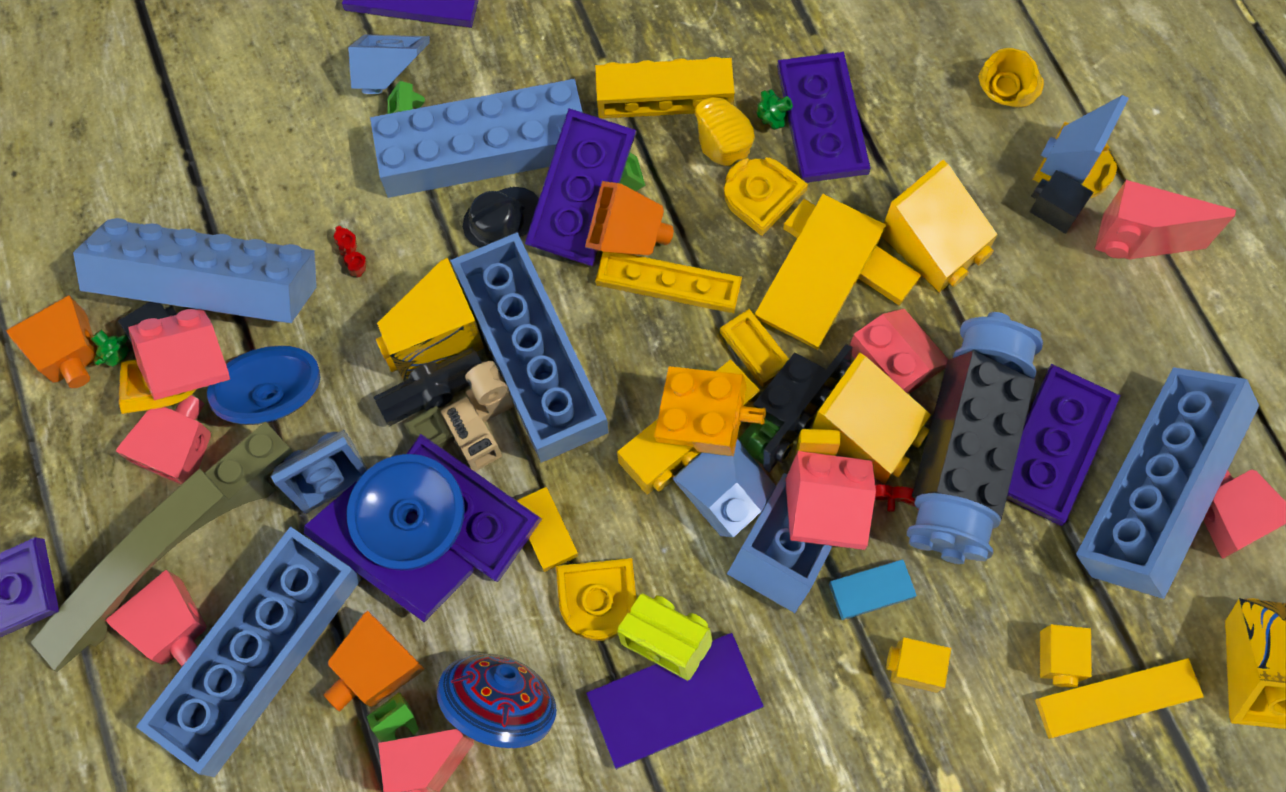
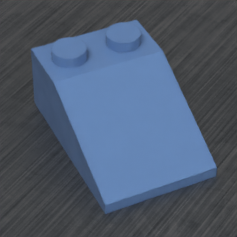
M343 429L340 432L325 434L318 440L316 445L305 451L297 450L293 452L283 463L275 467L271 478L306 514L342 494L354 482H358L368 469L353 441Z
M784 473L727 575L796 613L812 588L832 546L790 540L785 481L787 474Z

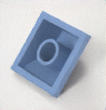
M364 34L348 47L351 88L362 89L364 94L382 93V89H386L430 43V37Z
M1121 95L1064 126L1057 139L1050 137L1041 154L1042 157L1046 158L1041 172L1052 177L1055 171L1058 170L1082 185L1105 147L1129 98Z
M738 439L734 456L701 452L672 478L720 536L735 537L760 514L776 488V485Z

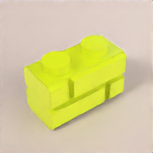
M643 593L640 594L631 607L630 613H627L618 627L617 632L621 645L683 679L690 680L697 670L700 661L703 660L712 645L711 631L708 628V623L694 613H688L685 616L675 611L674 605L662 596L656 595L652 599Z

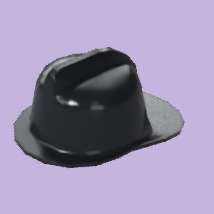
M509 187L499 191H488L480 194L474 199L464 215L462 227L465 237L472 245L481 248L517 232L519 237L528 234L539 198L534 192L523 187Z

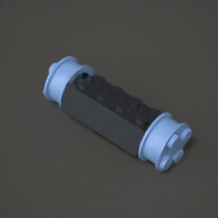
M991 312L987 317L971 318L961 325L960 334L963 338L961 348L954 352L953 358L947 360L912 493V498H915V506L919 511L915 525L910 526L907 530V536L910 538L909 545L921 550L942 553L941 558L954 564H964L965 559L986 561L993 555V548L989 545L992 529L998 527L1002 520L1035 383L1036 368L1033 365L1034 355L1038 354L1043 347L1041 333L1038 330L1012 321L1008 315L1000 312Z

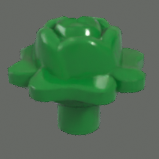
M772 89L764 90L761 92V101L757 104L756 113L763 124H770L776 130L785 126L786 111L791 110L793 104L788 96L780 98L776 96Z
M102 329L96 332L90 338L98 346L93 362L97 366L103 363L112 367L119 364L130 352V349L125 344L129 337L126 334L120 337H109Z

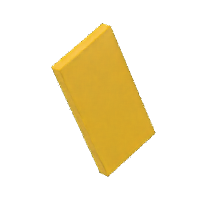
M822 194L754 314L756 318L819 350L883 235L886 224Z

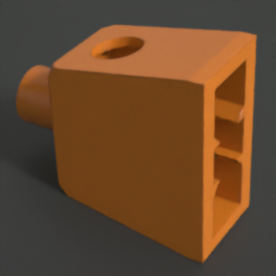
M602 181L585 247L611 253L651 255L655 243L668 245L671 242L674 229L672 225L661 222L664 213L662 205L623 184Z
M70 295L6 330L10 338L36 369L53 383L65 379L70 388H79L90 381V376L85 367L93 363L97 346L90 340L93 333L85 310Z
M367 610L329 659L327 664L340 679L323 695L339 712L356 695L366 705L373 707L419 675L425 668Z

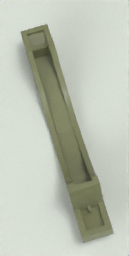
M266 421L205 473L198 469L149 513L93 569L58 609L59 612L49 619L31 643L54 671L58 672L88 645L96 647L105 639L109 625L105 620L116 611L122 600L140 578L178 543L222 514L246 503L268 498L276 491L265 476L291 455L293 451Z

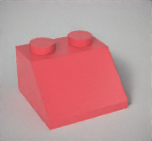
M186 309L174 316L162 319H146L138 325L128 327L137 365L154 400L230 380L213 325L204 310Z
M905 309L880 315L854 333L850 343L854 359L859 352L865 355L907 394L912 393L944 370L947 360H949Z
M798 451L785 479L790 540L865 550L868 546L876 494L872 461Z
M458 729L378 743L383 792H440L474 745V740Z

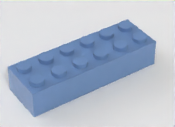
M575 79L370 117L379 175L388 198L550 167L568 108L582 112Z
M121 218L108 219L73 252L80 291L285 323L293 322L317 288L314 250L303 249L293 244L284 246L270 244L260 239L243 240L231 238L226 234L210 235L197 233L192 229L177 230L164 228L153 223L145 225L130 223Z
M518 232L450 260L458 283L499 373L509 388L515 408L540 462L547 461L608 434L607 418Z
M1173 367L1076 553L1092 578L1162 599L1165 598L1259 407L1247 379Z
M290 526L136 728L198 774L215 777L362 578L352 568Z

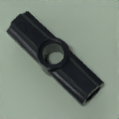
M471 347L439 364L436 362L423 364L409 374L408 380L374 396L375 402L389 427L423 409L428 411L435 406L441 408L453 399L455 393L469 386L465 375L482 362L474 348Z

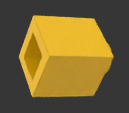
M1051 624L1040 631V678L1053 679V685L1058 687H1078V682L1092 677L1091 628Z
M903 637L896 647H890L886 669L892 671L890 682L938 693L946 685L951 648Z

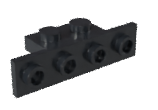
M845 344L827 369L794 352L754 402V408H765L766 415L764 419L780 427L779 431L764 449L765 470L771 472L778 461L783 463L790 455L793 442L800 434V431L802 429H810L814 420V414L821 408L852 364V346Z

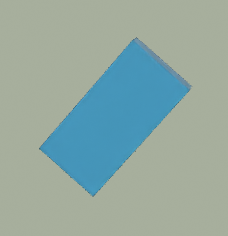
M903 559L836 579L829 583L841 620L908 601L917 596Z

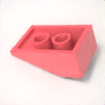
M1126 180L1103 213L1095 250L1104 252L1112 258H1126L1130 260L1206 249L1235 217L1236 210Z

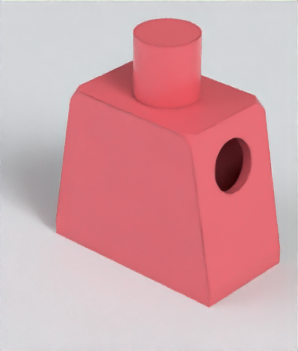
M190 395L185 400L179 402L174 411L167 407L148 410L121 442L116 452L130 463L182 485L199 469L211 437V432L196 420L205 403Z
M1253 469L1236 478H1233L1227 470L1203 519L1222 559L1286 524V501Z
M168 570L163 571L105 620L146 657L162 665L175 658L183 666L198 647L194 640L207 628L183 581Z

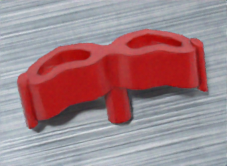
M336 226L333 237L336 245L339 246L340 254L344 256V262L348 267L349 274L357 278L361 277L366 270L367 261L364 255L356 252V235L347 228Z
M882 484L875 485V500H888L887 511H895V501L916 507L915 498H912V488L903 486L891 487L890 485Z

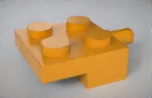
M669 366L654 438L660 443L692 446L696 452L734 456L741 422L763 425L766 410L765 408L743 406L747 388L743 374Z

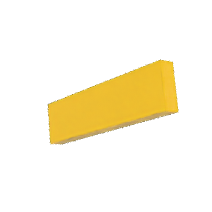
M804 198L786 220L783 229L798 238L815 205ZM876 245L858 279L900 306L920 280L921 274Z
M603 252L595 282L596 286L734 314L742 277L632 254Z
M1187 658L1036 699L1035 702L1048 739L1200 699L1204 696L1190 660Z

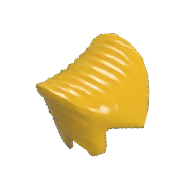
M1004 48L994 52L984 63L978 76L980 86L986 95L994 102L1005 106L1026 107L1042 94L1044 88V79L1041 77L1037 63L1026 51L1015 48Z
M712 97L701 100L696 106L695 115L702 152L713 162L723 166H731L736 160L747 158L755 139L754 129L750 120L726 99Z

